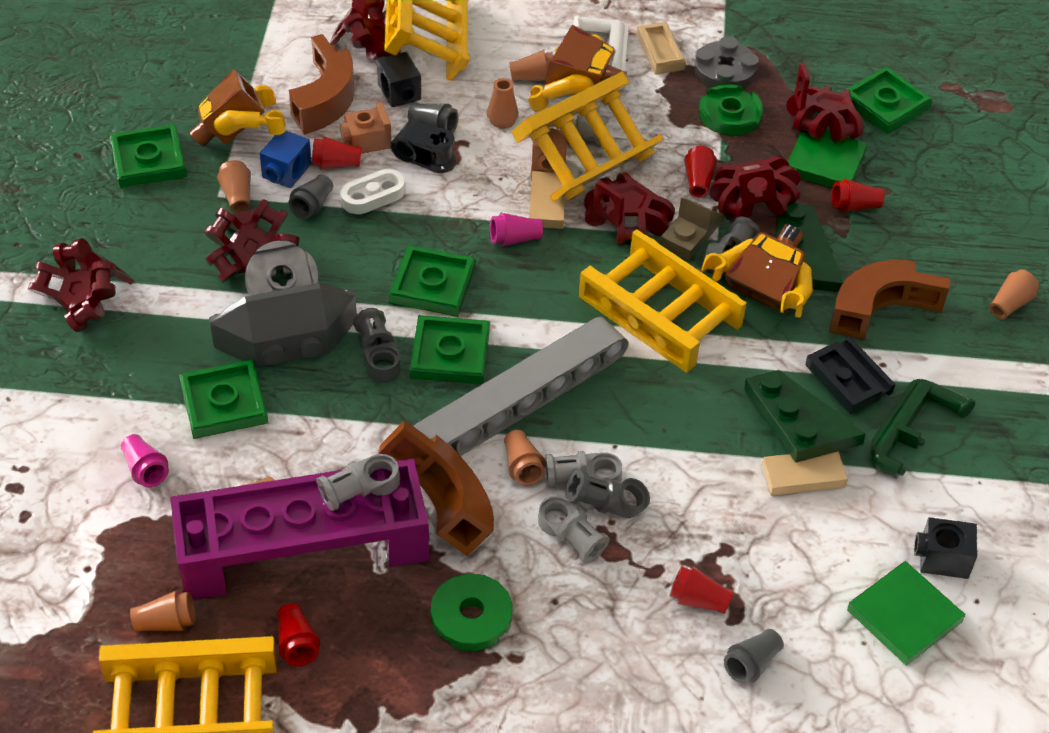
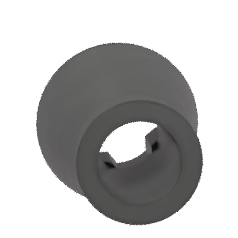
M414 102L408 109V120L419 119L424 123L447 129L452 133L458 125V111L452 108L450 104H420Z
M321 174L294 189L290 194L288 202L292 213L301 219L317 216L328 194L333 190L332 180L328 176Z
M767 629L759 635L730 646L727 655L724 657V667L733 680L741 684L757 681L776 654L783 649V640L775 630Z

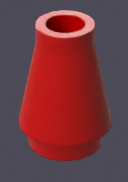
M324 136L322 139H314L312 166H320V170L360 166L361 147L345 144Z
M695 146L689 149L688 154L684 157V164L689 183V194L701 198L709 194V186L715 171L717 158L711 148Z
M844 179L842 182H835L832 187V207L839 209L842 213L871 208L880 209L883 206L884 191L882 188H874L848 179Z
M681 566L669 596L678 599L677 604L725 614L732 599L733 591L724 588L694 566L691 569Z
M296 603L283 605L277 612L279 619V654L291 666L307 665L317 658L320 639L304 616L300 605Z

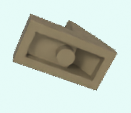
M682 197L679 215L661 236L660 245L670 252L690 260L723 222L724 215Z

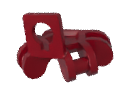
M352 0V8L337 25L330 40V45H336L345 32L353 34L351 37L353 47L365 48L366 56L369 60L377 61L379 58L393 55L384 51L386 10L383 12L385 0Z
M799 64L795 92L788 98L786 103L788 112L795 116L793 128L799 132L807 131L810 137L818 140L823 136L829 124L830 136L834 142L844 141L848 136L851 139L860 138L863 135V120L855 110L850 98L851 91L844 89L841 94L832 92L831 86L825 85L823 90L814 86L809 87L810 76L806 65ZM815 112L819 113L813 120L812 117Z
M774 156L737 165H725L717 171L709 194L714 201L719 202L718 211L725 216L733 214L735 219L737 217L750 218L754 203L765 202L773 214L780 216L787 211L788 203H795L800 198L797 185L801 180V176L782 156ZM739 192H740L741 197L739 198V200H738V202H737V197H738Z
M627 172L619 173L616 176V180L613 181L608 177L599 179L595 183V188L590 190L584 197V207L586 208L584 214L585 222L590 226H600L607 220L615 225L617 245H624V241H631L632 232L636 229L646 235L647 227L648 231L653 235L662 236L669 228L668 222L672 221L675 215V208L669 200L658 196L631 178ZM625 216H637V227H625Z
M262 199L256 209L232 214L223 208L217 210L215 214L217 217L213 226L208 225L204 233L221 247L209 254L205 260L210 266L215 265L220 272L218 277L223 283L238 274L246 273L251 257L261 246L269 242L289 241L296 244L295 246H299L300 237L291 234L276 235L288 213L283 210L277 212L269 207L270 202ZM261 218L272 224L268 233L257 227ZM227 229L235 230L230 240L225 235ZM230 255L235 264L232 265L226 257Z
M80 238L73 240L72 245H67L66 243L55 244L53 256L60 269L46 263L37 262L35 270L38 273L35 281L29 283L28 290L55 299L68 311L65 313L68 325L74 331L81 332L87 328L88 320L93 319L97 321L105 316L101 300L112 298L116 294V286L110 283L111 277L116 276L130 285L134 280L116 264L92 251L89 243L85 239ZM75 259L79 263L81 269H76ZM52 277L63 279L60 291L48 287Z

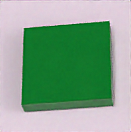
M887 66L846 89L851 91L850 98L855 110L886 134L930 109L933 101L932 98Z
M176 124L110 134L120 188L187 177Z
M803 131L796 142L788 162L790 166L800 173L801 179L832 188L835 182H842L844 179L854 180L866 152L868 142L851 139L850 137H846L844 141L834 142L830 136V131H825L823 136L816 140L810 137L809 132Z
M408 245L389 293V303L458 317L476 268V258Z
M418 315L409 370L410 379L483 384L490 321Z
M253 359L179 374L193 439L269 423Z
M906 560L850 601L847 608L851 615L906 666L960 625L966 615Z

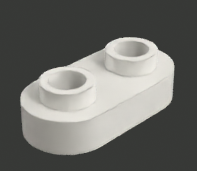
M383 169L351 181L341 189V205L349 213L364 214L395 202L405 194V177L397 170Z

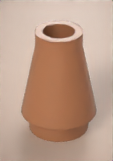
M542 50L517 61L509 62L512 81H545L550 60L553 57V51L545 53Z
M500 78L494 82V89L487 109V117L495 127L508 128L515 123L519 116V111L514 95L513 82L506 78Z
M231 160L225 162L219 168L217 180L229 202L230 209L235 213L247 211L251 207V171L242 161Z
M1017 270L1016 272L1009 273L995 299L989 304L990 312L998 319H1006L1011 313L1037 297V291L1039 290L1038 280L1026 270Z
M513 430L509 432L504 438V443L507 450L510 477L523 486L536 484L545 475V458L528 440L523 431Z
M175 590L130 610L132 627L136 633L142 631H186L187 626L195 625L196 623L195 607L191 594L189 592L180 593L179 590Z

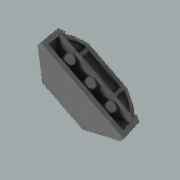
M316 283L243 297L225 308L220 314L209 317L214 348L242 361L253 359L255 367L277 365L283 362L329 354L354 325L353 320L357 316L356 295L354 290H343L336 286Z

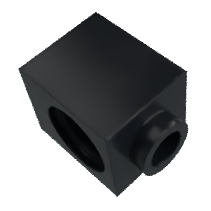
M407 51L396 56L391 55L377 59L378 85L391 108L421 100V74Z
M928 517L924 531L916 533L914 542V555L920 556V573L969 579L977 559V524Z

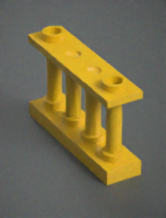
M387 0L384 51L396 56L403 45L408 46L410 44L446 61V79L450 81L454 79L459 71L465 70L470 60V54H468L469 0H446L447 6L434 0ZM412 5L447 20V26L416 13ZM412 25L447 40V47L415 33Z
M623 71L526 118L511 131L517 143L531 138L532 142L536 141L563 186L550 195L553 202L566 196L568 201L585 191L584 185L635 158L638 163L646 160L656 153L653 147L664 140L662 135L659 134L645 142L621 102L620 97L622 95L619 91L629 83ZM602 102L604 106H609L632 144L633 149L622 154L596 111L598 103ZM579 113L581 118L585 117L610 161L600 166L597 164L572 122L574 115ZM554 125L557 130H562L587 172L576 179L548 135L550 132L549 128Z
M638 229L632 232L630 256L608 274H602L592 266H588L580 273L579 298L686 373L697 364L699 340L722 321L736 330H739L743 324L746 308L745 301ZM641 265L656 274L634 293H630L618 285L620 281ZM668 283L683 293L661 312L655 311L644 303ZM694 302L710 311L706 317L689 331H684L671 322Z
M274 636L100 646L99 663L105 683L114 682L111 730H96L93 733H275L273 720L261 721L262 675L277 673ZM244 675V722L217 723L219 678L222 676ZM200 677V724L173 726L175 681L181 678ZM158 680L155 727L129 729L132 683L135 681Z

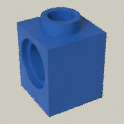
M289 131L281 135H275L259 153L262 178L288 188H292L312 164L310 139Z

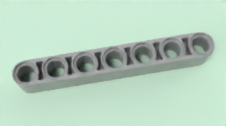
M596 317L416 423L414 427L430 439L438 435L462 456L615 363L626 352L629 345L628 340L603 317Z

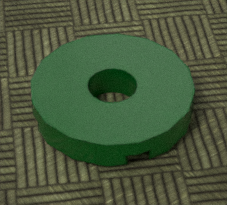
M724 84L712 87L707 90V94L704 97L702 95L699 102V118L713 132L739 136L752 132L758 128L762 121L763 102L757 94L752 91L749 94L744 91V87L739 85ZM725 108H734L736 111H729Z
M463 574L452 577L440 585L432 597L431 622L435 633L440 638L442 636L446 641L450 642V646L458 650L479 651L494 646L505 632L507 634L511 627L513 604L508 591L498 581L481 574ZM474 606L483 613L479 617L472 619L464 617L461 611L466 607Z

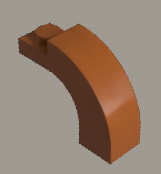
M323 34L311 37L313 63L322 76L312 83L289 90L291 116L304 135L325 128L337 121L349 109L354 98V71L351 54L348 49L338 51L334 44L330 45Z
M885 260L866 265L852 273L841 285L829 333L865 340L871 315L876 310L889 305H906L942 313L950 288L951 278L915 272L916 261Z
M404 420L379 446L378 454L389 455L396 461L414 459L420 486L435 506L438 517L436 534L468 556L494 531L493 509L484 487L463 458L438 435L430 439Z

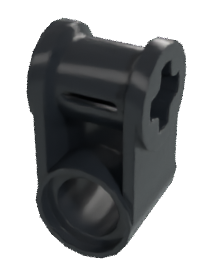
M410 119L390 144L391 151L401 161L427 168L435 173L449 172L456 165V156L452 152V147L455 143L453 133L447 129L424 123L419 119Z

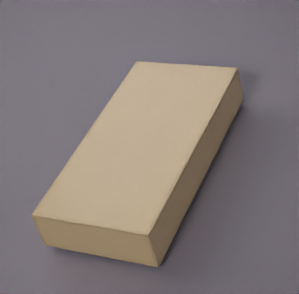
M667 22L637 27V37L654 74L685 70V58Z
M532 171L529 218L541 219L543 228L563 229L565 196L554 202L550 198V195L563 186L555 172Z
M838 451L796 463L790 454L763 457L762 468L771 496L846 488L848 478Z

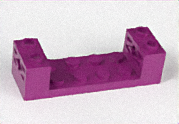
M414 459L397 461L400 483L392 493L384 496L370 493L364 497L359 494L340 503L339 509L334 511L330 510L324 502L318 489L316 478L321 476L328 478L343 470L170 497L177 563L184 593L189 592L193 600L227 595L223 568L225 566L383 540L389 567L429 561V523ZM377 469L371 473L370 477L376 481H383L388 479L392 473L387 469Z

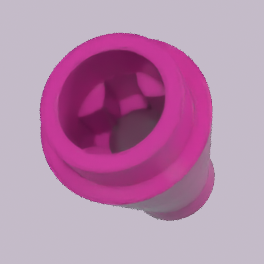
M501 212L499 216H492L490 221L491 241L493 244H500L501 247L541 239L543 236L541 219H532Z
M138 434L129 435L122 441L121 450L125 454L134 482L144 487H155L166 479L169 468L165 455L145 442Z

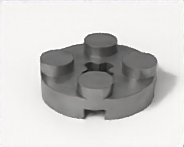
M725 36L720 41L708 43L696 51L695 76L703 85L709 88L729 84L739 85L745 89L755 79L759 59L749 48L738 44L736 38Z
M273 241L261 246L251 257L246 268L245 284L249 295L318 283V269L313 257L307 251H303L295 246L296 244L289 241ZM277 269H283L285 274H291L292 279L287 280L286 286H280L278 282L272 281L271 277L276 276Z

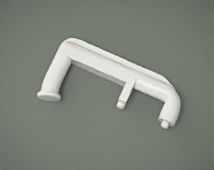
M576 15L574 17V26L584 31L610 33L609 45L613 46L616 50L612 66L625 71L628 40L627 24L620 20L579 17Z

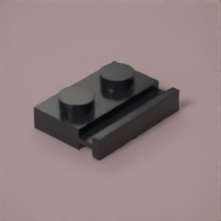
M850 336L845 337V340L839 344L837 342L832 343L807 355L805 366L850 415L879 401L881 396L885 394L888 396L893 394L896 384Z

